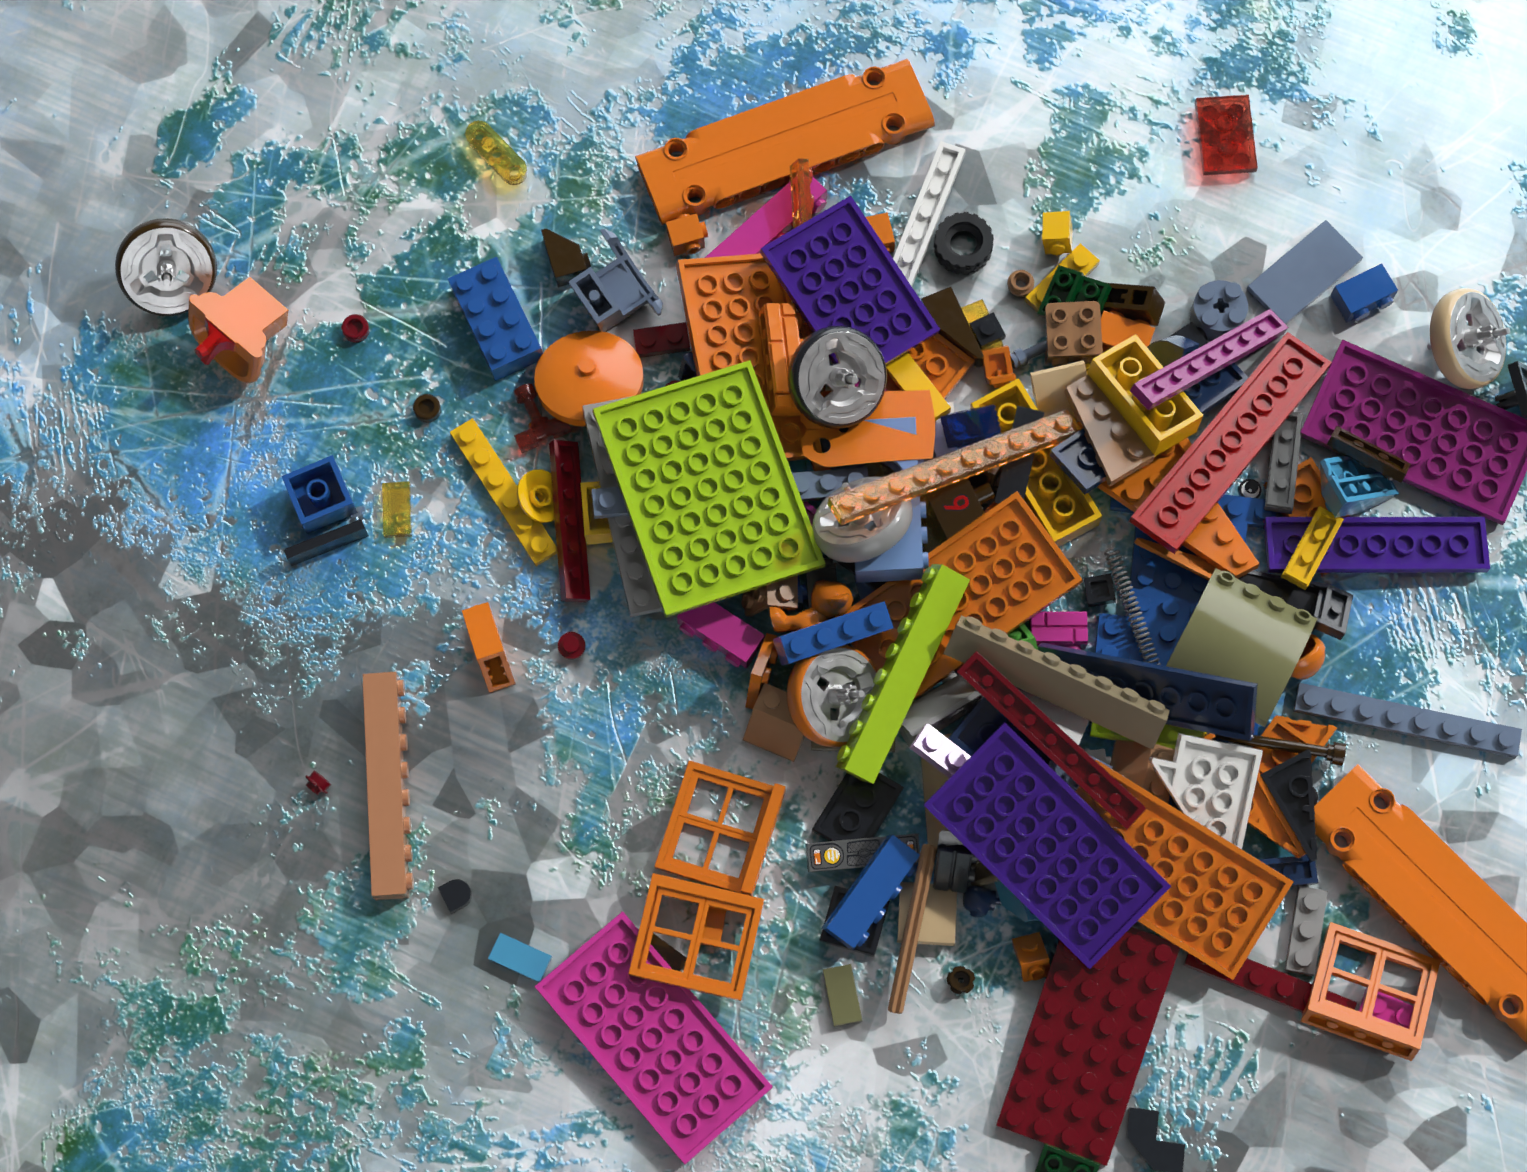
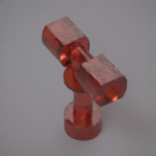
M524 384L513 391L517 403H524L531 422L528 424V430L514 435L522 454L538 447V442L553 435L554 439H557L572 432L567 423L556 418L549 420L546 416L541 417L534 401L537 393L533 384Z

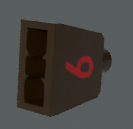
M968 478L924 491L947 539L984 515L985 512L981 504L995 498L989 483L973 489Z

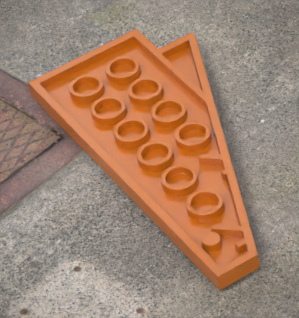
M1081 422L1071 425L1073 434L1083 429ZM1176 444L1155 456L1153 462L1109 487L1107 481L1097 487L1135 513L1184 453ZM1219 503L1213 507L1183 543L1184 547L1221 571L1230 572L1237 579L1257 569L1259 566V562Z

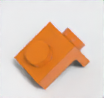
M1008 345L981 350L984 356L983 368L986 383L989 385L994 384V388H1001L1010 383V381L1016 380Z
M1040 932L1013 938L1012 945L1020 965L1023 982L1047 977L1050 968L1049 957Z

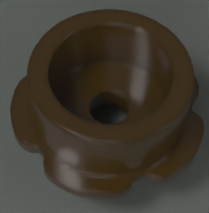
M964 966L954 967L953 971L947 975V984L951 986L950 989L955 994L969 993L974 987V973ZM963 978L964 982L959 983L958 979Z

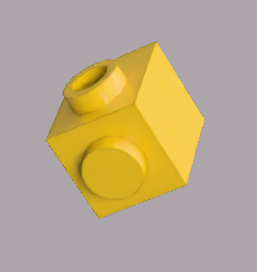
M1070 211L1043 213L1042 241L1045 254L1062 255L1064 253H1072L1073 226Z

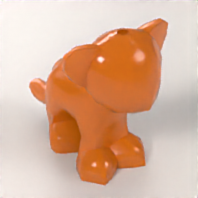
M827 580L817 581L811 592L810 608L801 611L795 616H788L780 608L769 607L774 631H777V633L797 631L844 615L851 608L854 598L850 588L844 583Z

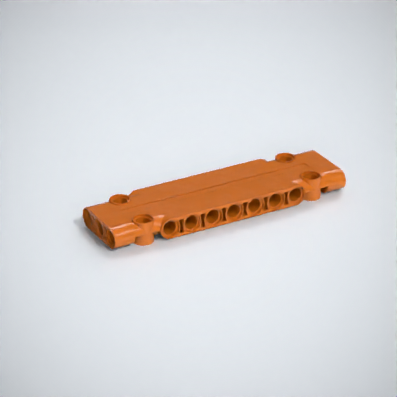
M904 59L882 68L869 67L860 76L856 77L854 74H848L689 132L686 138H672L666 142L665 146L637 155L635 159L661 225L668 221L675 220L676 217L682 214H697V216L705 213L708 207L714 206L716 209L725 208L783 187L804 169L813 176L880 151L885 146V143L891 145L899 144L904 139V136L934 127L935 121L912 65L908 59ZM874 80L878 81L880 84L873 86L870 85L868 82ZM897 126L899 130L890 131L888 127ZM675 151L683 153L679 157L671 156V153ZM693 197L702 199L698 203H691L689 201Z
M1357 764L1314 806L1316 836L1325 843L1326 849L1330 854L1339 857L1343 861L1344 869L1433 958L1441 960L1440 965L1478 1002L1484 1006L1488 1005L1492 1009L1494 1016L1498 1020L1506 1022L1527 1044V923L1410 808L1403 804L1399 805L1390 790L1382 788ZM1374 797L1382 798L1386 803V808H1377L1373 801ZM1336 835L1345 838L1347 842L1346 848L1338 847L1335 844L1334 837ZM1504 1000L1513 1004L1514 1013L1512 1015L1507 1014L1503 1010Z

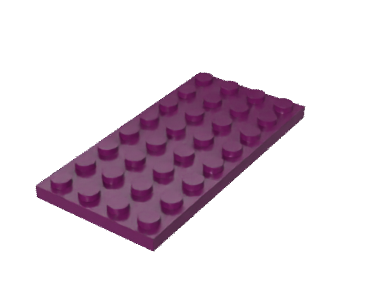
M1343 339L1300 432L1302 438L1333 451L1332 447L1328 446L1327 443L1336 426H1339L1411 463L1402 482L1500 525L1505 523L1527 472V419Z

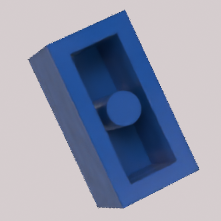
M1381 263L1336 285L1330 297L1347 323L1353 319L1356 321L1364 319L1370 314L1371 310L1377 307L1379 310L1390 306L1394 302L1393 299L1398 289Z

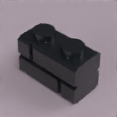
M941 830L939 832L933 887L935 890L948 891L951 889L952 892L965 893L968 882H974L975 865H971V863H977V858L950 831Z

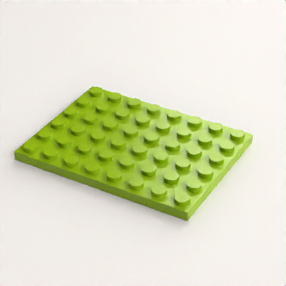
M751 360L593 408L592 413L665 618L825 566L824 558L815 541L810 520Z

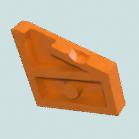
M766 633L751 672L746 708H754L764 683L768 684L772 672L770 665H775L778 658L773 638L777 637L775 635Z

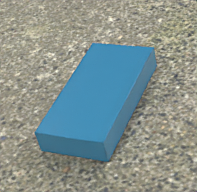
M500 933L488 960L539 983L543 979L553 957Z

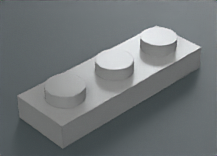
M1305 886L1298 887L1284 971L1312 977L1315 975L1328 891Z

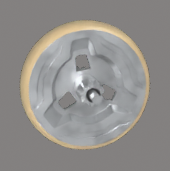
M1456 289L1445 294L1433 310L1430 321V343L1427 344V348L1429 350L1432 349L1437 366L1447 380L1460 388L1478 389L1487 386L1499 375L1506 355L1505 335L1510 334V328H1504L1498 310L1486 295L1475 289Z

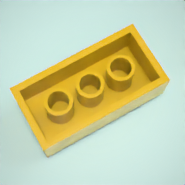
M1135 334L1093 358L1087 375L1091 377L1151 452L1157 456L1196 433L1204 415L1184 391L1150 410H1147L1130 392L1134 383L1163 368Z

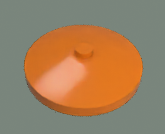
M580 331L560 338L544 351L536 365L534 381L538 399L549 414L564 423L586 427L582 406L639 395L642 392L644 376L639 355L628 342L614 334L603 331Z

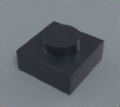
M994 312L969 323L980 349L1004 340L1006 337Z
M1111 573L1084 578L1088 607L1116 603Z

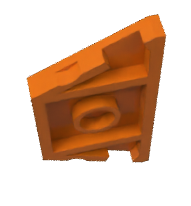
M1276 715L1261 736L1325 746L1337 727L1334 725L1313 724L1311 721L1306 720L1296 721L1291 720L1289 717ZM1252 747L1263 751L1259 767L1260 775L1299 754ZM1311 756V764L1317 756Z

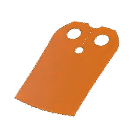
M930 390L885 391L876 410L864 421L849 427L847 432L819 426L801 414V422L806 428L805 435L801 438L803 456L821 466L836 467L887 461L933 459L935 416ZM824 391V392H821L820 394H821L823 397H825V396L828 395L831 391ZM916 417L917 435L865 420ZM819 438L827 439L831 444L830 449L826 453H817L813 449L815 440Z

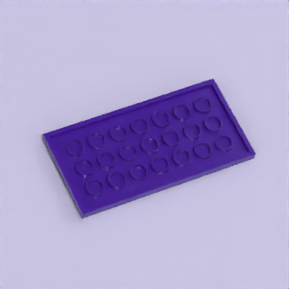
M1005 722L923 804L1089 969L1171 887Z

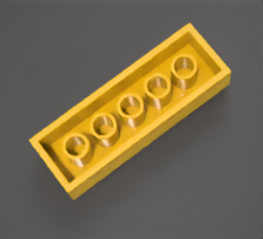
M1019 378L972 402L969 415L995 458L1003 462L1017 406L1038 410ZM1043 419L1024 501L1057 546L1060 547L1099 526L1102 514L1089 493L1084 495L1049 456L1051 449L1059 444Z

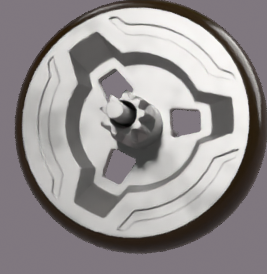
M160 218L144 222L126 235L118 248L115 260V273L123 294L136 307L153 315L177 316L188 312L189 297L196 294L199 296L212 291L217 277V259L212 245L197 228L177 219ZM170 245L171 251L169 252L165 249L162 252L161 246ZM153 270L158 278L147 282L144 276ZM180 270L189 275L187 281L176 278Z

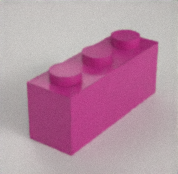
M715 602L679 613L677 616V622L680 625L679 629L689 637L696 635L703 640L702 644L712 652L719 650L726 655L725 659L735 667L742 665L747 669L761 649L765 638L764 634Z

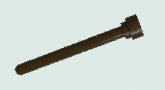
M1214 734L1216 736L1214 740L1299 754L1309 749L1311 756L1324 757L1325 761H1330V764L1343 766L1346 754V744L1338 742L1321 746L1254 735L1250 741Z

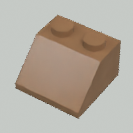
M764 683L750 716L743 741L794 762L805 736L798 730L791 718L787 704V692Z
M1116 740L1110 762L1112 770L1168 804L1170 794L1149 763V757L1173 761L1175 749L1157 744L1151 749L1134 741Z

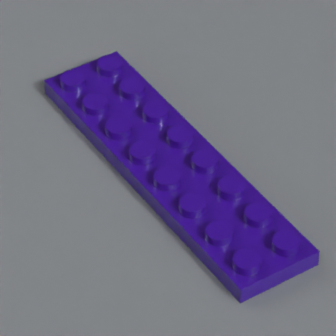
M1265 517L1264 534L1267 573L1284 572L1313 517ZM1341 517L1344 520L1315 573H1487L1490 570L1485 517Z

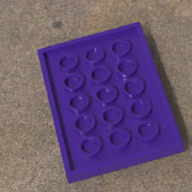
M851 195L765 245L759 251L812 332L829 326H847L857 329L875 342L884 357L885 364H888L940 331V328ZM835 353L828 355L833 364L838 363Z

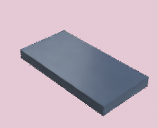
M1325 220L1251 282L1247 290L1267 310L1271 309L1287 325L1361 262L1363 256Z

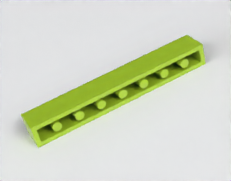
M932 564L931 567L925 570L922 576L923 584L919 592H916L910 601L909 606L911 609L907 617L903 618L898 626L897 632L899 634L895 643H892L886 651L885 657L887 659L885 664L874 676L873 683L875 685L871 693L865 696L861 704V709L863 710L859 718L852 723L849 729L850 737L848 742L840 748L837 754L838 762L835 766L836 768L864 782L874 784L970 579L942 564Z

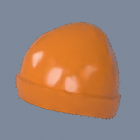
M1310 635L1291 677L1299 680L1308 679L1315 675L1323 665L1325 645L1316 635Z

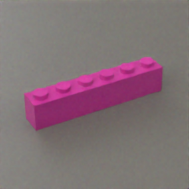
M804 169L705 258L761 254L759 251L762 247L806 222L813 212L819 213L827 203V190Z

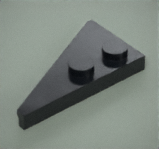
M1307 749L1262 773L1261 777L1303 848L1308 860L1312 863L1317 860L1311 752Z

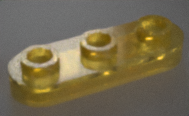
M474 121L470 123L465 130V136L468 144L507 184L518 185L524 182L528 174L524 160L486 122ZM477 135H484L481 140L475 139ZM499 152L501 153V156L495 158L493 157V154ZM513 170L519 171L515 176L510 175V172Z

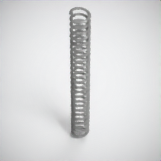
M1112 546L1105 550L1104 555L1107 556L1106 560H1108V565L1110 566L1109 570L1112 571L1111 575L1114 576L1113 580L1116 581L1115 585L1118 586L1117 591H1120V600L1123 601L1124 611L1127 612L1126 616L1129 617L1128 621L1131 622L1130 626L1133 627L1132 632H1135L1134 637H1136L1135 641L1138 643L1137 647L1140 648L1141 657L1145 658L1143 662H1157L1159 658L1146 661L1157 656V653L1144 656L1149 652L1155 651L1156 648L1142 651L1147 647L1153 646L1154 643L1140 646L1144 642L1152 640V638L1139 640L1150 635V633L1137 635L1148 630V628L1135 630L1146 625V622L1133 625L1138 621L1144 620V617L1131 620L1133 617L1142 615L1143 612L1129 615L1141 607L1128 609L1139 602L1126 604L1137 597L1124 599L1135 592L1131 591L1127 594H1122L1133 589V586L1120 589L1122 586L1131 584V581L1118 584L1120 581L1129 579L1130 576L1116 579L1118 576L1127 574L1128 571L1114 574L1116 571L1125 569L1126 566L1123 565L1112 569L1114 566L1124 563L1121 560L1110 564L1112 561L1122 558L1121 555L1109 558L1120 553L1119 550L1107 553L1114 549Z

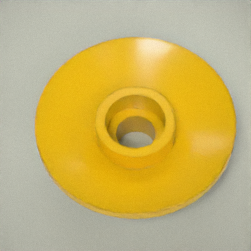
M541 469L527 472L521 477L517 486V499L520 507L528 517L537 522L548 523L554 521L551 473Z

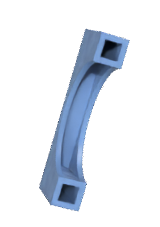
M916 417L864 420L917 435ZM924 459L880 462L894 470L906 484L912 503L913 517L906 534L895 546L877 557L855 562L857 583L920 580L924 574V569L929 567L928 552H923L922 544L928 543L927 527H921V518H926V501L920 502V493H925L924 476L919 477V468H924Z

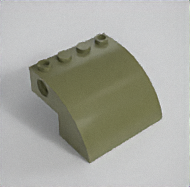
M1215 568L1166 666L1257 683L1255 723L1265 727L1300 659L1317 618L1311 616L1304 609H1297L1287 604L1280 597L1271 596L1261 591L1254 584H1247L1235 578L1230 572Z

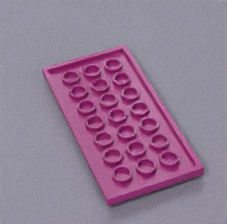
M622 911L534 987L685 1165L769 1092L773 1086L690 989L629 975L639 930ZM650 944L646 963L672 969Z

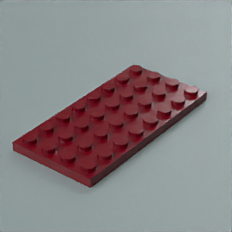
M1131 927L1089 969L1059 940L996 1126L1107 1166L1180 947L1167 939Z

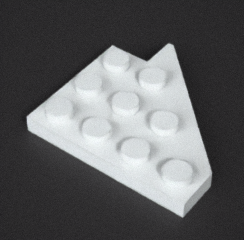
M1178 733L1173 761L1149 757V763L1180 812L1242 849L1263 751Z

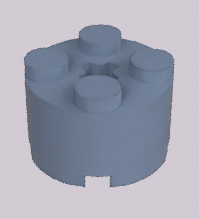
M1225 280L1211 281L1201 286L1190 309V322H1193L1197 328L1200 327L1205 332L1208 341L1211 342L1244 323L1248 312L1246 295L1242 291L1241 286L1235 282Z

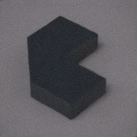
M1130 1107L1126 1138L1144 1158L1151 1170L1183 1172L1185 1144L1156 1140L1159 1111Z

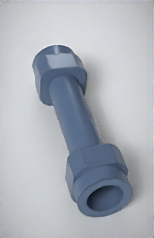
M1047 339L1025 350L1019 348L1010 354L1012 367L1014 369L1021 368L1028 364V360L1044 353L1047 349Z

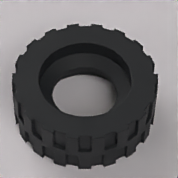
M969 212L953 213L952 216H947L938 225L934 239V253L940 265H943L946 270L953 271L955 274L963 273L964 275L971 272L975 273L981 267L983 268L987 260L989 261L993 250L994 236L991 233L990 225L988 226L986 220L981 219L977 214H969ZM961 231L971 233L977 241L976 249L969 255L955 253L950 245L953 235Z

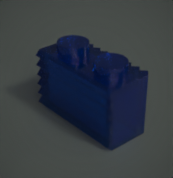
M993 404L940 416L948 449L957 447L958 452L974 448L973 444L975 443L977 448L993 445L992 439L1002 436L1000 432L1001 427H999L1000 422L997 421L996 406Z

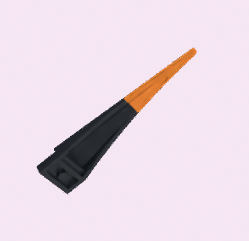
M1137 538L1134 542L1136 545L1207 580H1210L1215 570L1214 566L1199 556L1179 550L1173 554L1161 544L1143 538ZM1254 570L1238 578L1247 584L1256 585L1261 591L1271 596L1282 598L1287 604L1297 609L1308 611L1311 616L1317 618L1312 632L1316 629L1339 640L1346 634L1353 600L1352 594L1330 584L1313 581L1304 590L1281 576Z

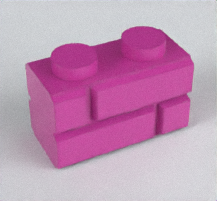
M1087 611L1039 612L1029 619V631L1036 639L1037 648L1041 643H1047L1078 650L1086 649L1088 645Z

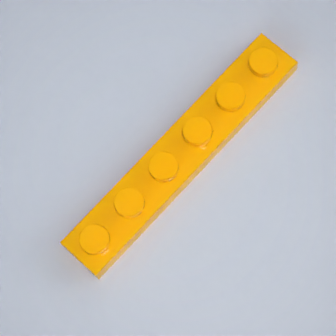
M472 418L450 431L453 440L534 565L537 567L556 555L557 546L542 523L528 517L520 507L517 499L516 483L475 420Z

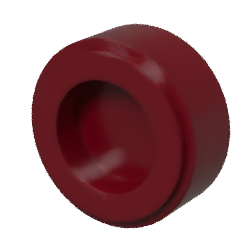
M353 314L344 319L342 332L348 341L358 343L368 337L370 327L363 316Z

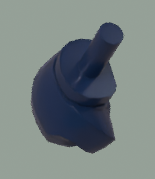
M971 885L967 887V891L963 895L964 908L970 911V915L975 918L984 917L989 910L994 911L996 904L1002 905L996 891L989 888Z

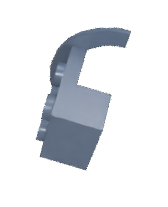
M601 229L603 237L617 259L596 273L589 267L569 281L580 302L601 332H606L647 303L660 316L663 307L661 299L644 279L616 234L606 229Z

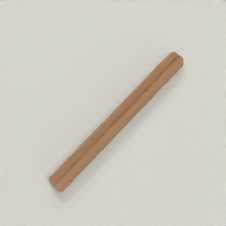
M923 844L921 848L891 990L888 1011L896 1014H902L904 1010L937 853V847L930 844Z

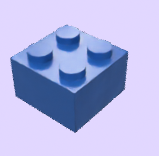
M333 455L281 476L301 525L307 534L358 513Z

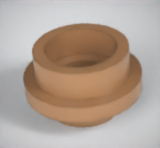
M1025 270L1014 271L1008 278V289L1016 296H1026L1034 288V278ZM1023 281L1025 286L1018 287L1016 282Z

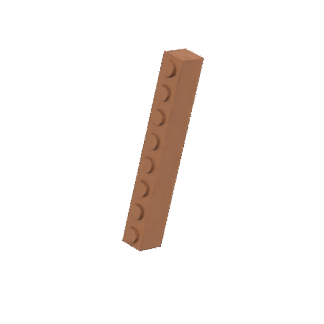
M396 671L363 674L371 894L376 901L410 898L409 890H414L413 873H408V862L413 861L412 846L407 845V834H411V819L406 817V806H410L409 789H405L404 779L409 778L408 762L403 761V751L408 750L407 735L402 734V724H405L407 720L406 709L401 707V696H405L404 679L400 680Z

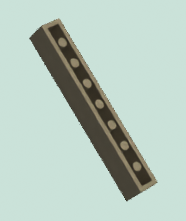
M961 615L944 651L945 655L962 663H965L977 651L1015 687L1151 749L1154 748L1170 712L1158 701L1146 700L1132 689H1122L1113 685L1112 681L1108 678L1091 675L1079 665H1069L1061 661L1057 655L1050 652L1043 653L1034 649V646L1029 642L1012 639L1004 631L996 628L990 629L973 617Z

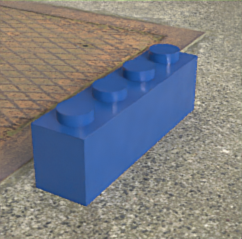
M885 601L773 638V642L781 665H786L894 627Z
M894 835L886 836L822 926V929L849 949H854L856 945L861 947L869 936L867 930L873 922L877 924L885 914L886 910L883 907L889 899L893 901L900 893L902 886L899 884L905 876L910 877L917 869L918 863L916 860L920 855Z

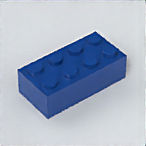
M497 257L448 278L451 291L495 381L538 362L543 354L542 348Z

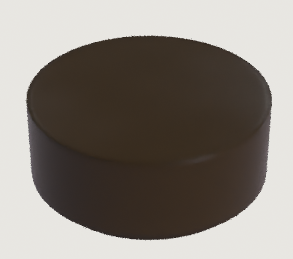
M423 394L414 401L413 411L418 420L430 423L440 416L441 406L435 396Z

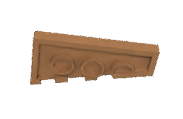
M1089 375L1066 387L1064 393L1078 422H1081L1085 430L1084 435L1096 453L1095 458L1099 467H1102L1106 474L1105 479L1109 487L1153 462L1155 455Z

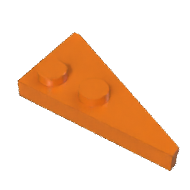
M1258 771L1247 824L1299 859L1305 855V852Z

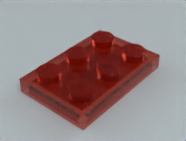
M1249 95L1196 98L1195 109L1203 176L1256 172L1258 166Z

